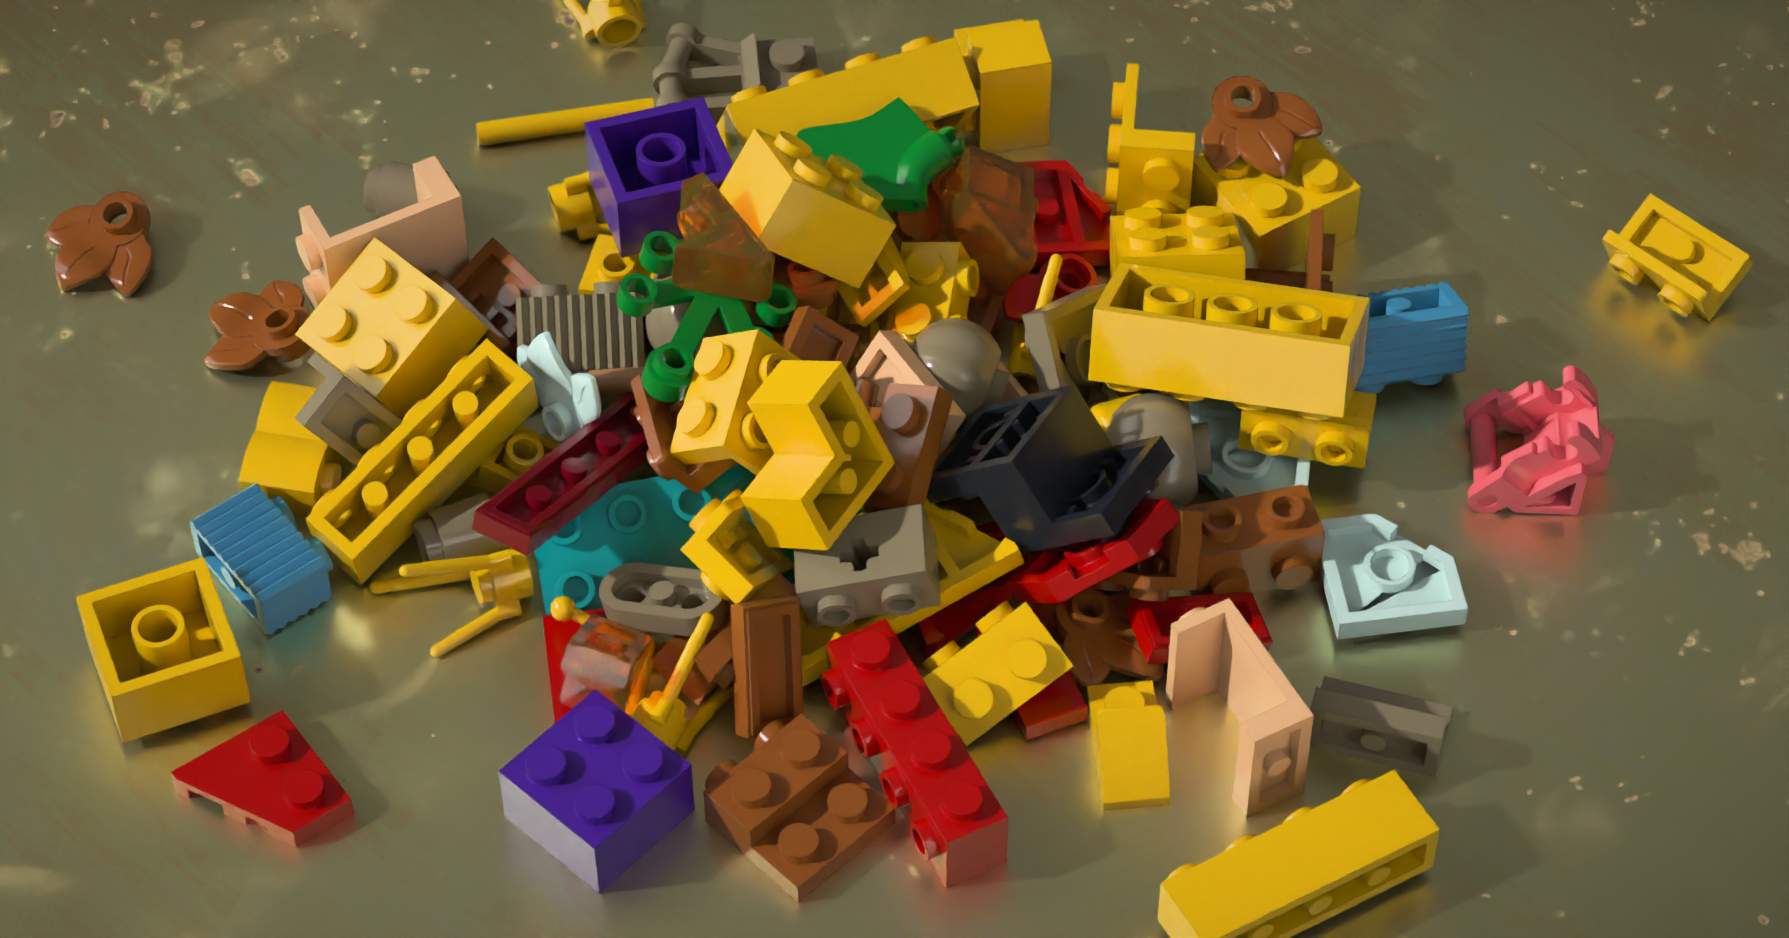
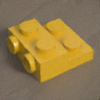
M902 242L900 255L906 267L911 288L866 327L857 323L843 300L839 324L859 336L846 366L849 375L879 330L895 331L902 339L913 342L915 337L933 322L947 318L968 320L970 297H975L978 292L980 277L977 262L970 258L961 242Z

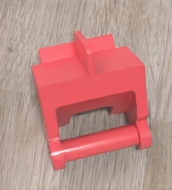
M1575 366L1565 367L1562 370L1563 386L1555 390L1550 389L1544 381H1537L1533 384L1527 381L1510 392H1502L1496 387L1464 408V425L1471 431L1474 484L1468 489V504L1471 509L1479 513H1494L1508 507L1515 513L1579 514L1588 477L1587 473L1601 474L1607 471L1615 443V434L1600 423L1597 388L1581 369ZM1503 427L1509 433H1522L1524 445L1502 456L1501 467L1498 468L1496 430Z

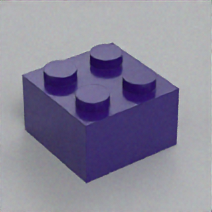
M704 97L585 122L589 179L621 258L640 254L644 239L651 232H668L678 240L709 234L710 227L716 219L724 215L733 214L718 193L733 163Z
M596 689L498 771L504 816L599 894L695 810L692 765Z

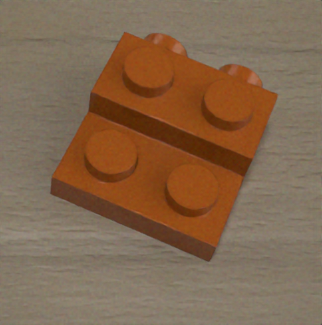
M802 713L787 725L781 720H774L769 723L757 736L754 743V751L738 764L733 759H726L720 762L708 775L705 782L706 790L703 791L705 822L798 903L896 823V810L892 808L883 796L849 768L848 752Z

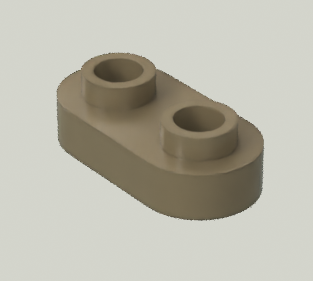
M642 562L627 563L613 569L604 577L599 587V596L606 617L614 625L622 628L690 637L702 614L706 612L714 616L709 632L718 628L728 616L729 602L716 596L706 587L700 576L701 570Z

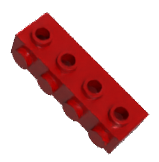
M883 619L826 642L827 671L820 674L824 693L831 706L835 710L840 709L850 726V732L858 752L864 759L869 758L880 777V783L889 804L895 810H900L910 827L911 836L917 851L925 861L930 860L945 887H951L1007 863L1008 816L888 621Z

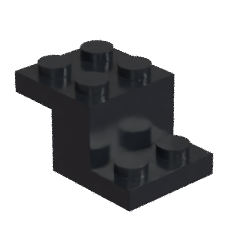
M1071 384L981 406L937 458L927 499L930 503H936L953 498L968 501L979 496L1005 537L1015 542L1021 554L1045 549L1048 553H1054L1073 543L1093 539L1096 543H1103L1123 532L1129 524L1128 516L1137 504L1158 487L1159 480L1157 478L1174 458V454L1162 435L1113 446L1076 386Z

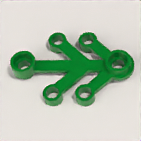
M734 214L724 215L716 219L710 227L709 234L678 240L668 232L654 231L649 233L644 239L639 260L647 271L664 275L672 272L676 265L713 260L708 272L657 282L647 275L631 273L626 275L620 283L616 295V304L623 313L632 317L646 316L652 309L691 302L671 342L654 349L649 354L641 376L642 385L647 393L657 400L671 403L685 399L694 370L695 360L693 355L716 312L728 334L759 329L775 341L769 331L753 325L732 285L736 274H742L756 298L755 313L762 323L771 327H783L792 319L797 306L795 293L787 286L775 283L764 262L769 250L753 243ZM653 250L662 251L666 253L667 256L659 255L655 253ZM629 292L639 293L645 298H637ZM770 303H777L783 308L773 307Z

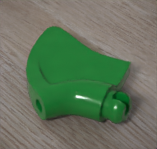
M899 97L866 118L847 123L805 128L800 130L796 136L812 148V154L826 160L829 159L831 154H836L853 162L864 172L861 177L862 181L883 196L884 200L881 205L884 209L907 213L923 211L928 207L929 184L935 177L951 167L953 159L962 156L966 147L963 137L956 139V128L945 126L938 133L929 130L916 113Z

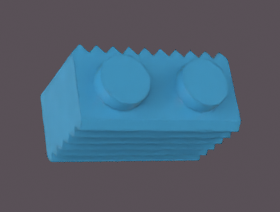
M1440 282L1438 285L1429 283L1426 287L1417 285L1414 289L1405 287L1403 290L1393 288L1391 292L1381 290L1378 294L1369 292L1367 295H1356L1371 299L1364 367L1354 391L1373 394L1383 390L1385 384L1411 381L1420 385H1432L1440 382L1443 379V375L1462 373L1466 370L1464 361L1467 359L1465 353L1467 344L1465 339L1468 337L1466 328L1469 326L1467 321L1469 311L1467 305L1449 283Z
M254 483L189 521L198 556L204 557L211 571L266 634L273 635L277 628H285L289 621L295 622L299 615H306L310 608L317 609L321 602H328L331 598L332 592L328 572L333 569V563L327 550L314 536L305 540L301 532L296 530L297 523L286 502L279 496L269 499L265 491H261L258 483Z

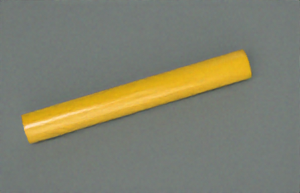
M653 97L476 122L479 146L582 132L585 131V122L654 108Z

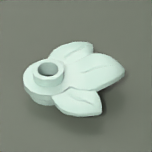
M549 331L539 334L529 346L523 344L517 348L518 366L534 378L537 400L543 406L542 419L547 431L554 439L564 442L587 423L600 417L601 400L595 377L581 372L572 374L562 360Z

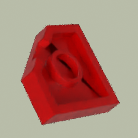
M1168 498L1142 499L1128 516V526L1118 536L1103 543H1096L1094 539L1073 543L1054 553H1048L1046 549L1037 551L1006 582V585L1018 603L1061 604L1088 587L1153 556L1163 546L1164 541L1162 538L1174 527L1180 518Z

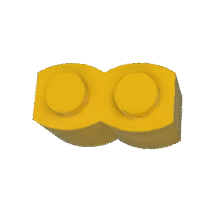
M272 381L265 393L260 408L256 431L253 433L244 455L239 475L240 492L254 483H258L261 491H265L269 499L279 496L286 502L294 516L307 518L318 500L329 490L340 485L341 465L337 463L341 454L294 419L317 388Z

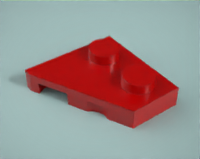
M283 710L171 772L174 787L179 794L191 798L195 792L221 804L224 815L246 825H259L265 828L270 836L296 848L354 815L352 799Z

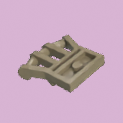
M686 23L674 24L670 28L665 40L666 47L668 48L662 63L655 67L652 74L653 87L660 94L655 102V107L695 99L688 98L686 95L740 92L755 86H765L767 92L787 87L789 86L788 80L805 71L818 69L814 36L756 41V35L752 33L741 42L702 35L697 28ZM689 59L720 65L686 68ZM733 95L704 97L715 124H718L727 104L732 103L731 97Z

